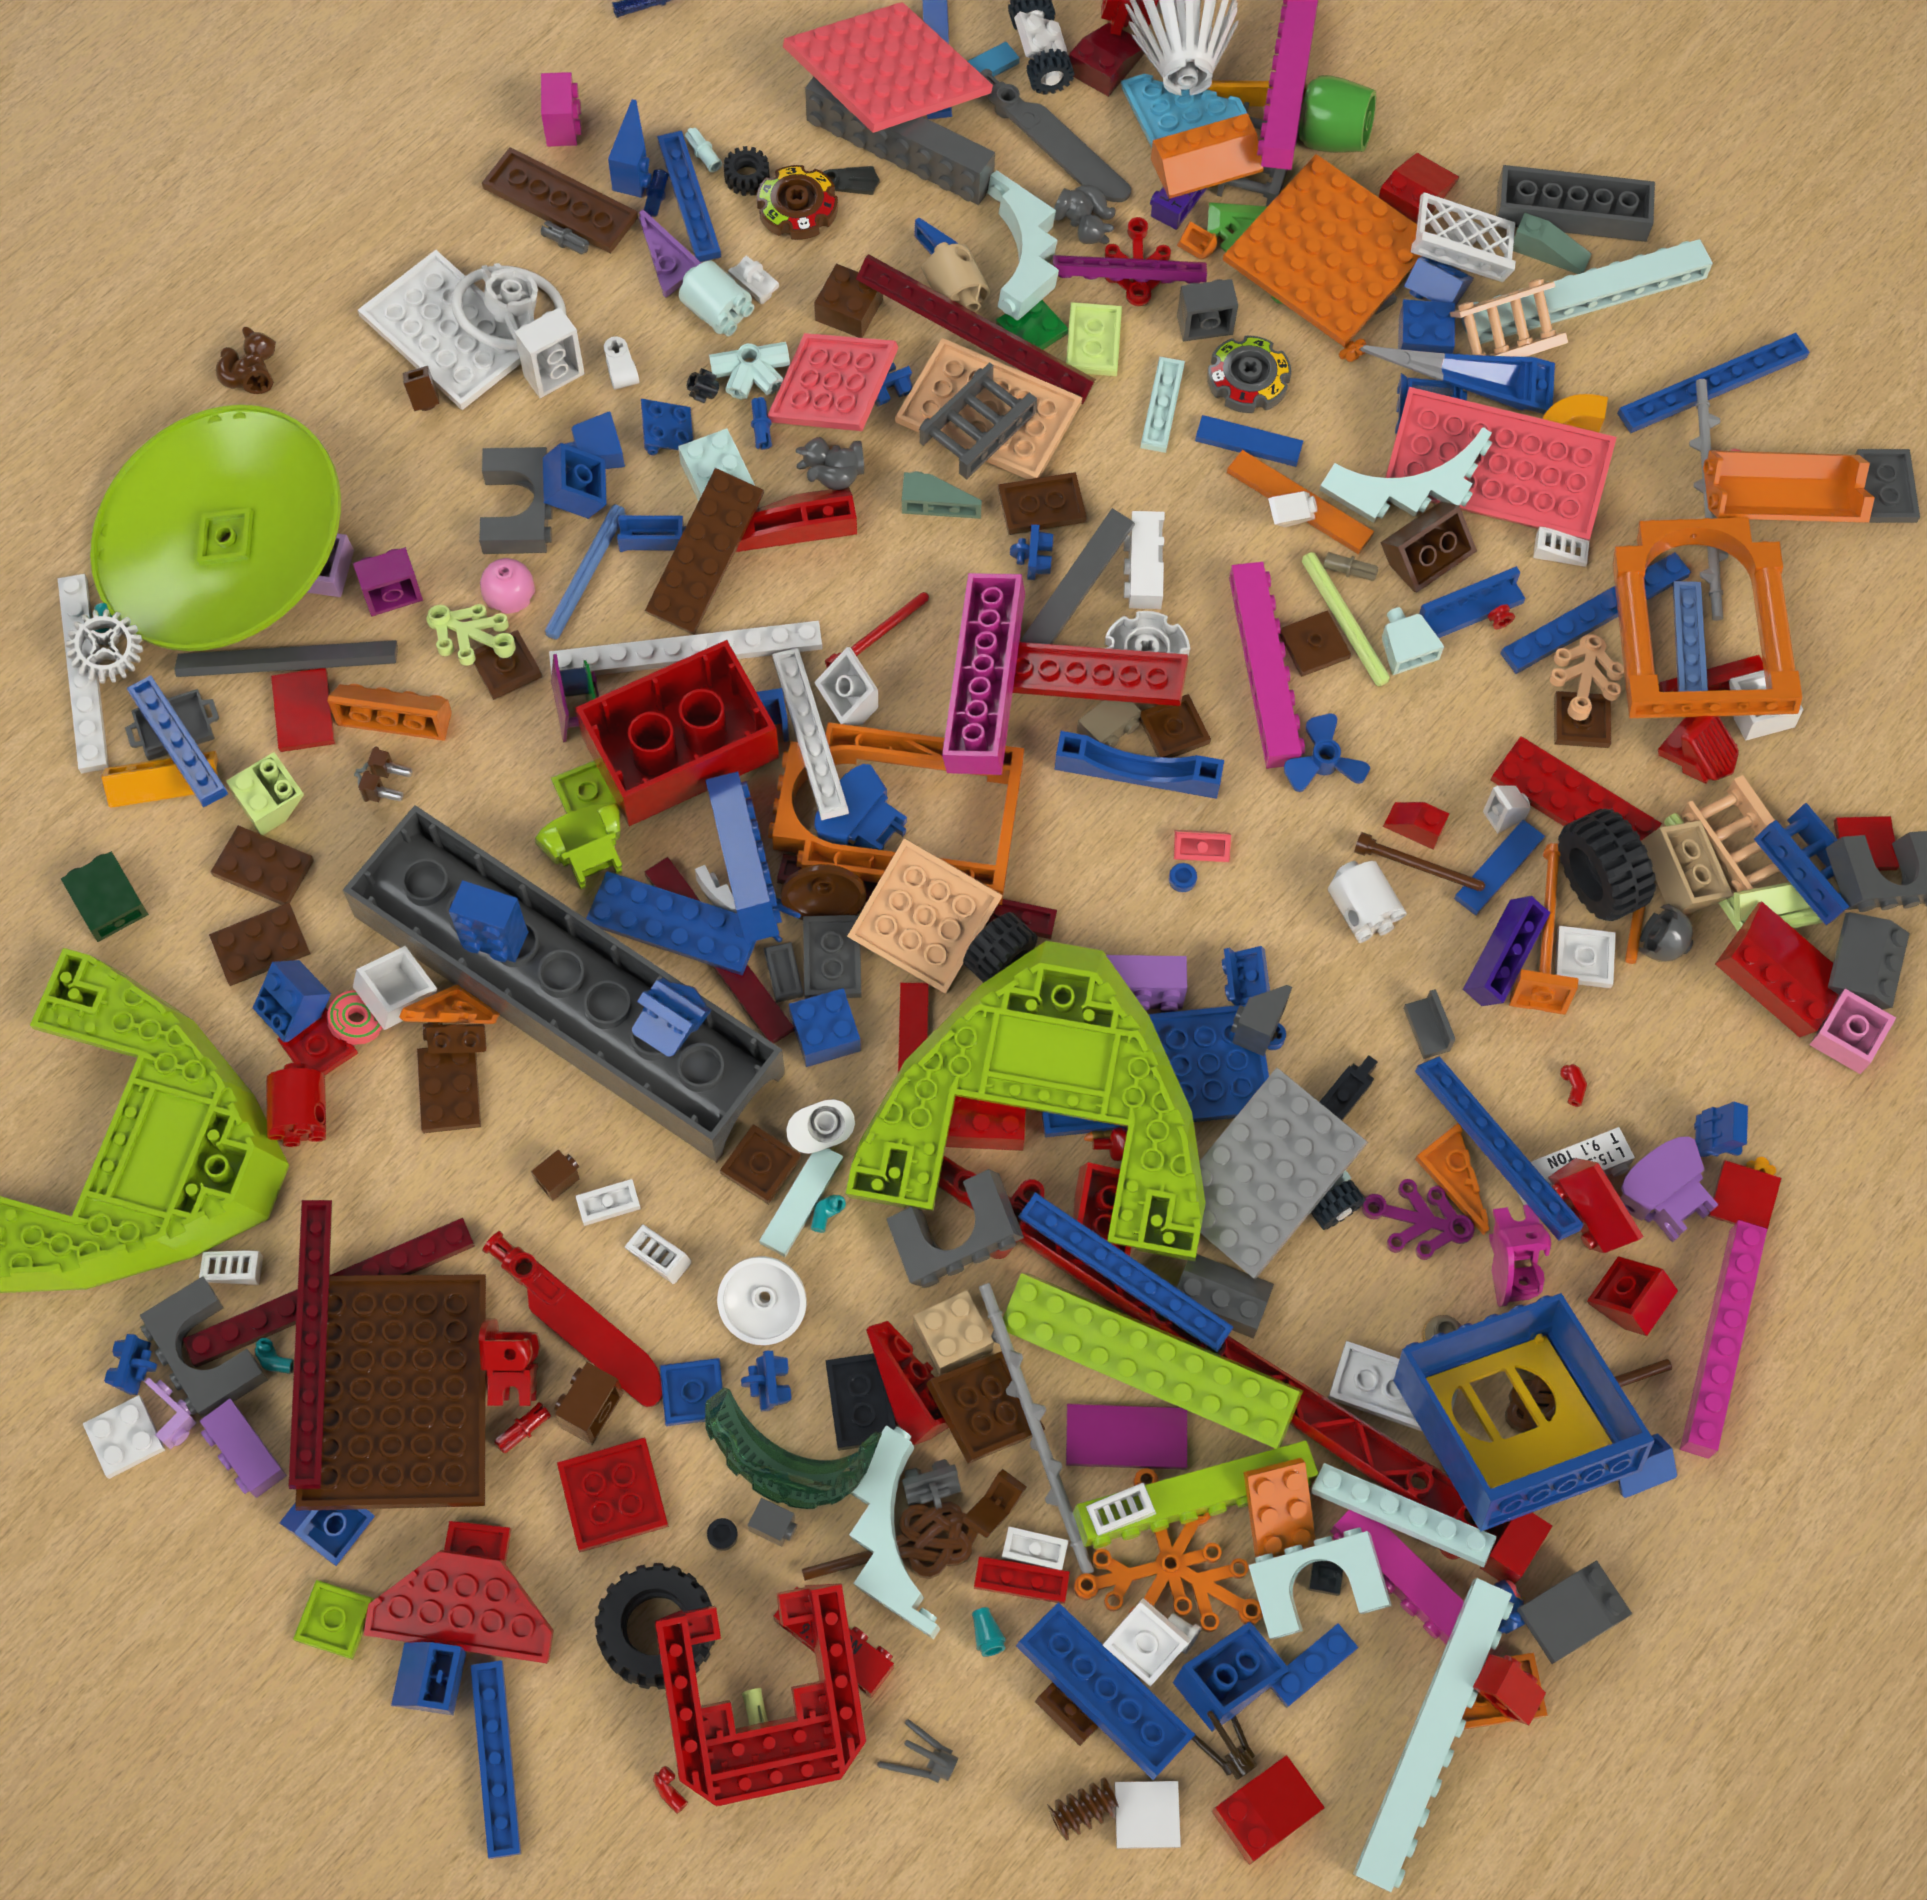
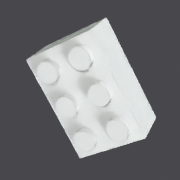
M560 307L546 312L542 317L531 323L524 324L514 331L524 377L539 398L585 374L577 330Z

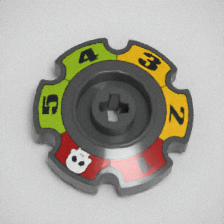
M1248 335L1244 336V340L1241 342L1231 338L1219 345L1212 354V365L1208 366L1207 372L1208 386L1215 398L1223 397L1225 399V406L1234 411L1254 413L1256 407L1269 410L1279 404L1287 393V383L1290 382L1291 365L1288 357L1283 351L1273 350L1274 343L1265 338Z

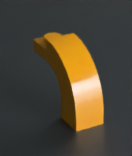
M1594 394L1569 396L1552 405L1542 419L1599 433L1605 419L1608 397Z

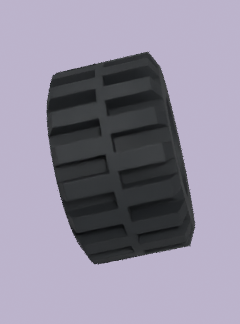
M1008 912L990 922L975 937L965 953L963 964L984 983L1033 950L1038 936L1014 913Z

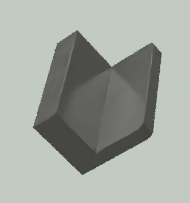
M1436 989L1430 990L1425 999L1405 1004L1403 1009L1423 1059L1450 1052L1455 1042V1036Z

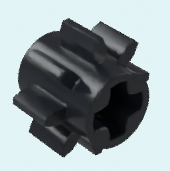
M703 368L700 369L699 373H691L686 385L687 390L691 391L689 396L702 403L706 402V398H715L719 390V382L715 380L717 375Z

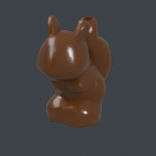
M243 327L242 332L245 338L243 347L246 355L239 358L238 353L233 348H223L220 352V357L222 358L216 365V376L218 381L227 388L236 389L242 387L251 394H263L270 391L274 384L264 361L274 355L276 341L264 333L254 332L249 327Z

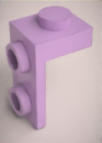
M148 1377L144 1382L177 1412L155 1434L171 1450L174 1446L182 1444L187 1439L188 1431L197 1422L190 1416L192 1413L182 1399L176 1403L169 1397L173 1391L164 1382L159 1380L155 1384Z

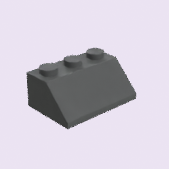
M1852 912L1845 913L1828 988L1838 995L1844 989H1847L1882 1010L1893 1008L1910 933L1888 919Z
M1197 1254L1196 1261H1187L1177 1289L1234 1327L1233 1331L1254 1339L1274 1284L1258 1277L1254 1279L1245 1272Z

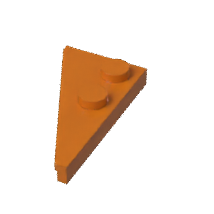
M456 984L404 1007L399 1018L409 1022L494 1024L500 1013Z
M1457 1123L1418 1154L1415 1160L1438 1186L1444 1189L1447 1196L1473 1222L1475 1227L1485 1235L1490 1230L1486 1209H1483L1479 1195V1185L1474 1169L1470 1165L1468 1149L1466 1150L1461 1135L1462 1128Z

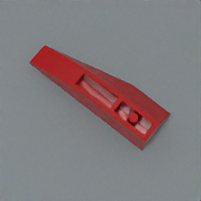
M850 488L799 493L756 509L736 552L857 535V516Z

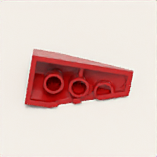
M889 1321L869 1326L866 1331L896 1422L901 1429L911 1435L909 1441L914 1446L928 1441L948 1429L949 1427L926 1385L930 1379L935 1378L931 1373L934 1368L928 1362L923 1364L914 1356L913 1346Z

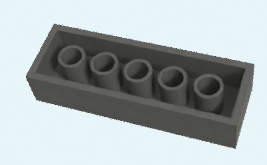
M1503 165L1497 186L1496 216L1515 222V227H1519L1524 213H1528L1551 222L1564 233L1647 242L1654 223L1655 181Z

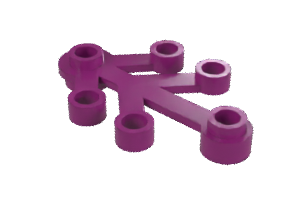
M1405 1179L1400 1183L1398 1193L1401 1197L1410 1201L1416 1212L1387 1205L1385 1199L1379 1194L1368 1195L1362 1205V1212L1369 1219L1375 1220L1383 1216L1414 1224L1401 1233L1390 1235L1387 1240V1248L1394 1253L1402 1251L1406 1243L1430 1229L1443 1231L1430 1241L1423 1240L1418 1243L1415 1253L1422 1260L1430 1259L1435 1250L1451 1241L1457 1244L1467 1243L1471 1240L1475 1231L1473 1222L1467 1216L1457 1215L1446 1199L1444 1189L1439 1186L1431 1187L1427 1193V1201L1431 1205L1438 1206L1445 1219L1435 1217L1417 1191L1416 1183L1411 1179ZM1409 1185L1413 1191L1407 1193L1403 1190V1186ZM1432 1192H1437V1193H1439L1440 1196H1441V1199H1439V1200L1433 1199L1432 1196H1431V1193H1432ZM1376 1205L1378 1212H1371L1368 1206ZM1454 1227H1462L1464 1229V1233H1456ZM1398 1239L1401 1242V1246H1393L1391 1240ZM1421 1246H1426V1247H1428L1429 1250H1430V1253H1429V1254H1423V1253L1420 1251V1247H1421Z

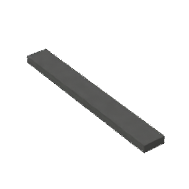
M397 640L183 653L178 654L174 669L176 677L395 664L397 661L398 645Z

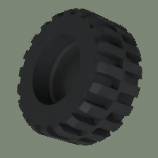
M1598 809L1565 825L1558 838V851L1561 854L1559 857L1560 862L1563 864L1565 876L1569 879L1573 892H1576L1578 899L1582 904H1585L1586 909L1590 913H1594L1595 917L1605 921L1618 920L1646 906L1652 900L1656 890V885L1654 884L1656 877L1652 870L1653 864L1647 855L1648 851L1645 845L1640 841L1638 833L1631 828L1632 825L1628 820H1624L1621 814L1611 809Z
M654 1563L653 1567L648 1568L644 1564L637 1566V1571L628 1574L627 1571L619 1576L621 1579L616 1584L611 1583L606 1589L608 1594L605 1599L601 1598L598 1605L599 1614L595 1616L596 1639L605 1660L616 1674H619L623 1680L630 1684H638L640 1688L649 1689L650 1687H657L659 1690L665 1689L660 1655L644 1654L631 1644L627 1634L629 1616L638 1605L654 1598L669 1599L677 1604L683 1612L712 1606V1603L704 1587L700 1586L696 1578L690 1573L685 1574L681 1568L673 1565L671 1568L664 1567L663 1563ZM715 1640L692 1645L696 1673L700 1670L699 1666L702 1662H707L711 1646L714 1645Z

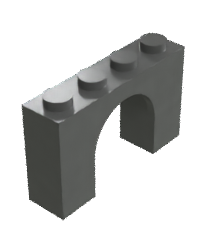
M547 447L483 448L482 474L485 485H519L527 488L534 494L531 505L518 515L511 517H480L479 542L483 554L547 553V543H552L551 526L548 527V520L553 518V508L551 505L544 503L543 457L548 453Z
M1927 831L1909 832L1892 843L1902 873L1901 885L1890 882L1878 871L1865 835L1841 837L1826 847L1841 896L1849 905V908L1846 910L1858 909L1859 912H1866L1877 907H1881V910H1889L1901 905L1906 909L1919 904H1925L1927 907Z
M988 1169L963 1181L974 1209L975 1225L969 1239L958 1248L942 1250L938 1247L932 1237L924 1213L920 1209L911 1206L886 1218L911 1284L922 1286V1288L931 1287L939 1282L938 1278L947 1274L948 1276L956 1275L964 1270V1266L972 1262L981 1263L990 1258L991 1253L997 1250H1009L1016 1246V1241L1024 1238L999 1173Z
M203 1276L140 1314L144 1325L140 1327L149 1342L152 1340L156 1342L159 1349L155 1350V1354L162 1365L169 1364L174 1372L169 1375L171 1381L178 1391L182 1388L188 1396L184 1399V1402L192 1415L198 1413L202 1418L227 1400L231 1399L234 1402L268 1381L248 1349H245L218 1367L209 1370H197L185 1364L182 1355L183 1338H186L190 1330L224 1308Z

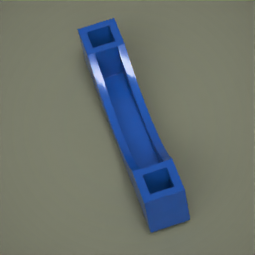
M1061 731L1054 770L1217 799L1224 760L1199 755L1178 758L1143 756L1112 748L1087 735Z

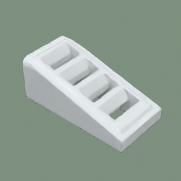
M1539 526L1535 538L1533 558L1586 567L1590 541ZM1545 542L1550 543V547L1546 546ZM1555 544L1560 545V550L1555 548ZM1566 546H1570V553L1565 552ZM1576 547L1581 548L1580 556L1575 555Z
M644 1224L625 1246L629 1252L672 1284L678 1281L691 1264V1260L686 1253ZM648 1237H650L651 1240L647 1243L643 1250L640 1251V1246ZM659 1244L660 1246L657 1248V1250L652 1254L651 1257H649L648 1255L652 1252L656 1245ZM668 1251L669 1254L665 1257L661 1264H659L658 1262L660 1261V1259Z
M259 1251L203 1252L199 1278L203 1276L208 1283L259 1285L263 1256ZM210 1260H216L214 1274H208ZM222 1261H227L225 1274H220ZM233 1261H238L236 1273H232ZM244 1262H249L247 1273H243Z
M1144 1483L1086 1506L1098 1536L1156 1514ZM1137 1495L1144 1508L1138 1511L1133 1499ZM1126 1499L1132 1511V1514L1128 1516L1121 1501ZM1109 1505H1116L1121 1519L1115 1521ZM1101 1508L1104 1509L1109 1524L1103 1525L1098 1510Z

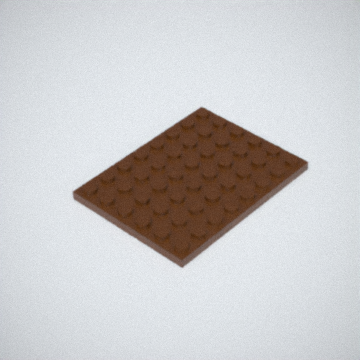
M486 1274L330 1276L321 1489H296V1511L485 1506L486 1370H481L479 1332L482 1323L486 1320Z

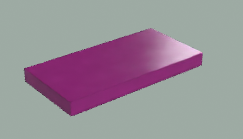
M1067 1404L1066 1466L1187 1470V1410L1172 1407Z

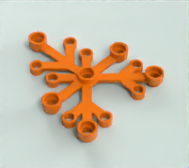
M1144 1468L1136 1473L1133 1484L1136 1486L1142 1483L1141 1477L1144 1475L1150 1476L1152 1483L1159 1480L1153 1470ZM1209 1512L1203 1516H1198L1197 1520L1185 1524L1173 1547L1171 1546L1167 1529L1154 1532L1160 1550L1155 1562L1128 1568L1111 1558L1108 1550L1098 1549L1092 1558L1094 1566L1098 1569H1106L1111 1573L1097 1577L1084 1573L1079 1575L1074 1583V1592L1082 1600H1090L1096 1596L1099 1589L1115 1585L1113 1591L1107 1593L1104 1599L1105 1607L1109 1611L1114 1612L1122 1607L1123 1597L1132 1581L1157 1575L1144 1599L1154 1607L1165 1585L1169 1582L1174 1599L1173 1611L1178 1616H1186L1192 1609V1602L1185 1595L1181 1581L1183 1579L1192 1584L1201 1615L1200 1626L1206 1632L1215 1631L1219 1625V1618L1212 1611L1208 1594L1238 1611V1617L1243 1624L1250 1621L1255 1625L1263 1617L1259 1601L1255 1599L1243 1600L1214 1583L1232 1577L1237 1579L1243 1578L1249 1569L1244 1559L1237 1558L1230 1565L1200 1573L1187 1567L1206 1561L1208 1563H1215L1221 1556V1548L1216 1543H1208L1204 1549L1183 1554L1198 1526L1204 1525L1209 1521L1211 1517ZM1214 1548L1217 1551V1557L1210 1558L1206 1550ZM1104 1554L1107 1556L1108 1561L1105 1564H1100L1097 1562L1096 1556ZM1173 1559L1176 1562V1567L1173 1569L1167 1568L1165 1560ZM1237 1563L1242 1564L1244 1572L1241 1574L1236 1573L1233 1565ZM1085 1580L1090 1581L1093 1585V1588L1089 1591L1081 1587V1583ZM1116 1596L1119 1599V1605L1115 1607L1109 1605L1108 1598ZM1179 1601L1187 1603L1188 1609L1186 1611H1180L1177 1608ZM1254 1606L1257 1614L1249 1616L1246 1613V1607ZM1212 1617L1215 1620V1626L1207 1627L1204 1624V1618Z

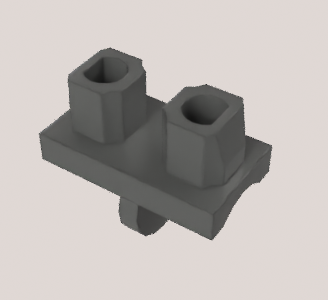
M946 1459L936 1461L932 1465L933 1471L922 1474L921 1470L917 1468L906 1470L905 1479L902 1482L908 1506L933 1501L935 1508L938 1509L942 1507L940 1498L961 1492L955 1464L950 1465Z

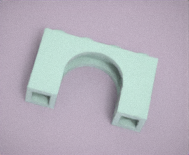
M1355 1528L1343 1532L1344 1538L1333 1541L1332 1537L1328 1536L1315 1540V1546L1303 1549L1302 1545H1297L1284 1549L1285 1555L1274 1558L1273 1554L1270 1553L1255 1558L1256 1563L1249 1565L1269 1639L1274 1640L1303 1631L1293 1598V1585L1299 1572L1313 1562H1333L1345 1571L1360 1614L1392 1606L1371 1534L1368 1531L1362 1532L1361 1528Z

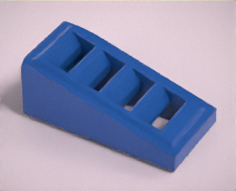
M921 218L915 219L914 236L931 255L935 252L934 248L940 243L946 242L948 245L958 244Z

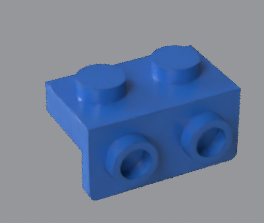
M1262 946L1234 952L1230 947L1224 949L1225 958L1222 959V968L1225 975H1227L1228 984L1225 985V994L1228 1001H1231L1234 1005H1245L1250 997L1270 991L1266 954Z

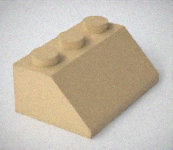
M1701 820L1660 827L1641 840L1648 851L1649 859L1652 861V870L1655 873L1657 884L1666 904L1674 906L1686 915L1733 896Z

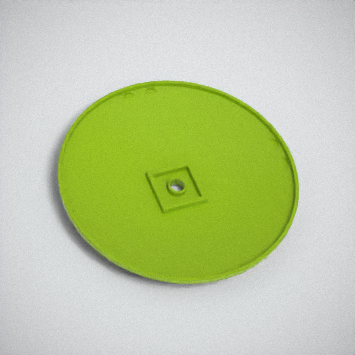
M229 405L207 409L185 417L161 430L142 445L120 469L104 495L94 522L90 553L92 574L102 602L107 604L110 614L113 616L114 613L119 612L121 620L128 617L131 621L129 626H137L138 631L136 634L141 635L143 641L158 647L180 651H203L231 645L259 633L283 617L300 601L316 581L330 556L337 536L341 515V492L337 472L329 453L319 439L298 420L274 409L255 405ZM231 532L229 539L221 542L226 533Z

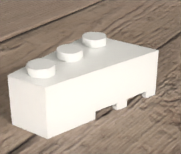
M1132 511L1131 520L1135 523V526L1124 540V551H1129V559L1124 558V575H1129V582H1124V598H1129L1130 609H1161L1164 572L1162 547L1164 546V537H1162L1165 512Z

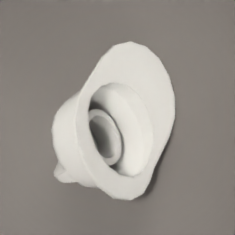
M835 1099L815 1103L793 1114L786 1128L787 1139L791 1146L799 1152L807 1154L819 1152L840 1144L849 1138L855 1126L854 1114L844 1102Z

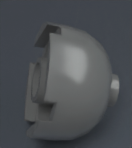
M1666 904L1660 907L1664 911L1659 915L1653 913L1649 918L1640 937V941L1644 942L1643 948L1639 947V951L1659 962L1673 961L1683 954H1687L1693 946V928L1690 919L1679 909Z

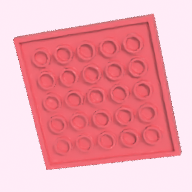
M903 2L784 38L783 48L872 133L985 96L992 92L993 84Z

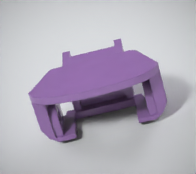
M1689 1136L1672 1139L1651 1151L1629 1171L1621 1187L1623 1195L1620 1199L1630 1215L1641 1221L1645 1218L1648 1223L1654 1220L1672 1242L1687 1229L1683 1223L1686 1218L1697 1212L1704 1219L1709 1212L1718 1206L1716 1201L1700 1184V1181L1703 1179L1701 1173L1705 1169L1695 1139Z

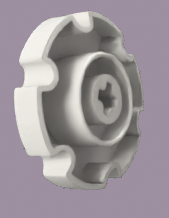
M1138 611L1134 619H1128L1126 616L1121 617L1110 627L1105 637V645L1109 646L1107 647L1108 649L1188 654V656L1190 652L1189 640L1179 624L1169 625L1166 615L1153 611Z

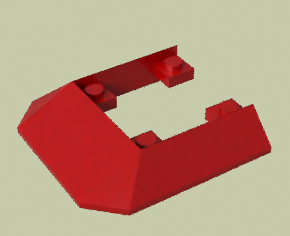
M841 1583L805 1585L803 1588L776 1593L782 1626L806 1621L811 1623L819 1681L791 1687L795 1716L735 1728L730 1700L702 1706L700 1703L692 1645L721 1639L716 1606L685 1612L680 1610L655 1621L679 1781L716 1807L841 1780L866 1743Z

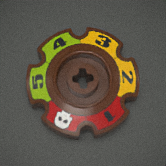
M791 165L775 170L774 178L766 177L762 181L757 192V208L760 209L761 222L769 231L777 236H781L784 233L790 234L792 240H803L819 235L820 227H830L838 212V196L835 195V185L832 180L820 170L806 171L803 165Z

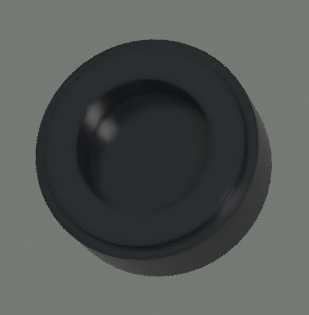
M719 1518L709 1525L707 1539L714 1549L726 1551L736 1544L738 1531L731 1520Z

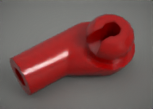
M1575 1064L1564 1065L1561 1068L1560 1075L1563 1080H1569L1572 1086L1567 1102L1572 1106L1580 1107L1586 1092L1587 1081L1580 1067Z

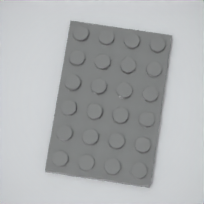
M1276 1067L1199 1161L1206 1202L1200 1233L1252 1278L1256 1279L1368 1142Z

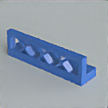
M1516 566L1425 603L1421 606L1419 614L1423 616L1437 637L1441 638L1487 619L1488 614L1501 605L1507 604L1510 609L1519 606L1525 601V597L1517 585L1520 571Z

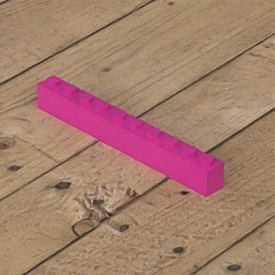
M1283 0V5L1287 6H1282L1280 21L1284 22H1279L1277 35L1279 38H1276L1275 54L1279 55L1273 56L1272 70L1276 72L1271 71L1269 87H1273V89L1268 88L1266 104H1270V106L1265 105L1263 121H1267V123L1262 122L1260 138H1264V140H1259L1257 155L1262 156L1261 167L1292 170L1318 0Z

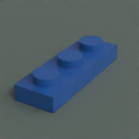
M1338 1623L1288 1664L1287 1667L1290 1671L1270 1688L1288 1708L1359 1647Z

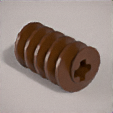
M1105 1777L1101 1779V1789L1095 1783H1091L1089 1785L1090 1794L1083 1788L1078 1789V1800L1070 1793L1066 1795L1067 1805L1060 1799L1055 1800V1811L1048 1805L1056 1828L1066 1841L1069 1840V1829H1072L1077 1835L1081 1834L1080 1824L1082 1823L1091 1830L1092 1818H1095L1100 1824L1104 1823L1103 1813L1105 1812L1112 1819L1115 1818V1807L1119 1808L1113 1790Z

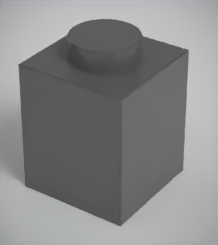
M761 1497L748 1523V1529L750 1532L782 1547L785 1539L788 1541L792 1539L798 1524L794 1523L795 1514Z

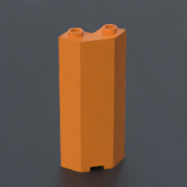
M1709 450L1708 459L1704 461L1703 465L1708 509L1717 518L1749 517V519L1869 523L1875 497L1865 490L1864 487L1870 463L1860 455Z

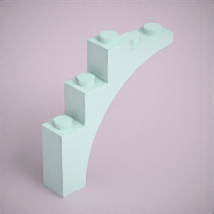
M1482 428L1475 439L1453 459L1433 470L1414 476L1402 478L1372 477L1353 472L1334 463L1322 482L1320 491L1373 523L1377 517L1382 519L1390 507L1387 501L1414 517L1418 511L1424 513L1432 500L1428 495L1440 502L1465 507L1473 495L1469 491L1473 483L1464 478L1466 476L1470 479L1478 465L1474 462L1479 454L1485 456L1493 443L1489 441L1492 432Z

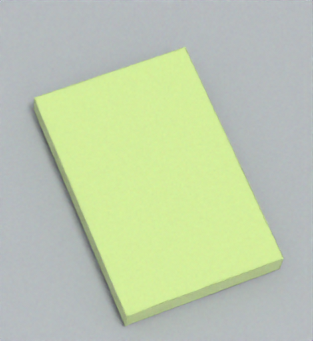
M1071 302L1066 363L1086 374L1117 376L1122 306Z

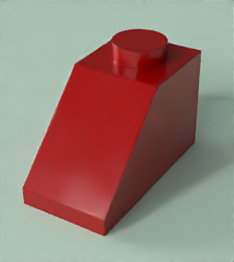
M1395 802L1383 827L1434 850L1450 813L1426 802Z

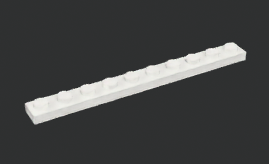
M819 621L549 651L551 674L553 654H557L559 670L583 667V661L586 660L587 664H589L590 672L594 671L596 676L665 668L725 640H728L738 659L770 656L799 648L800 652L822 650Z

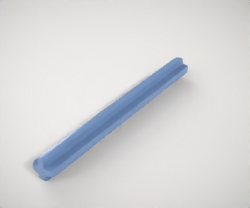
M614 504L610 508L545 629L546 636L549 638L558 639L619 527L618 515H625V509L622 506Z

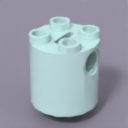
M711 260L704 261L698 266L689 269L684 275L679 291L680 301L700 319L708 323L716 333L725 334L727 337L731 336L736 331L737 324L753 312L755 306L751 303V294L740 287L715 262Z

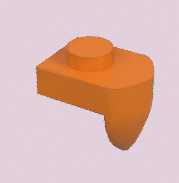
M1190 221L1177 246L1198 259H1205L1216 250L1217 236L1215 233L1211 234Z

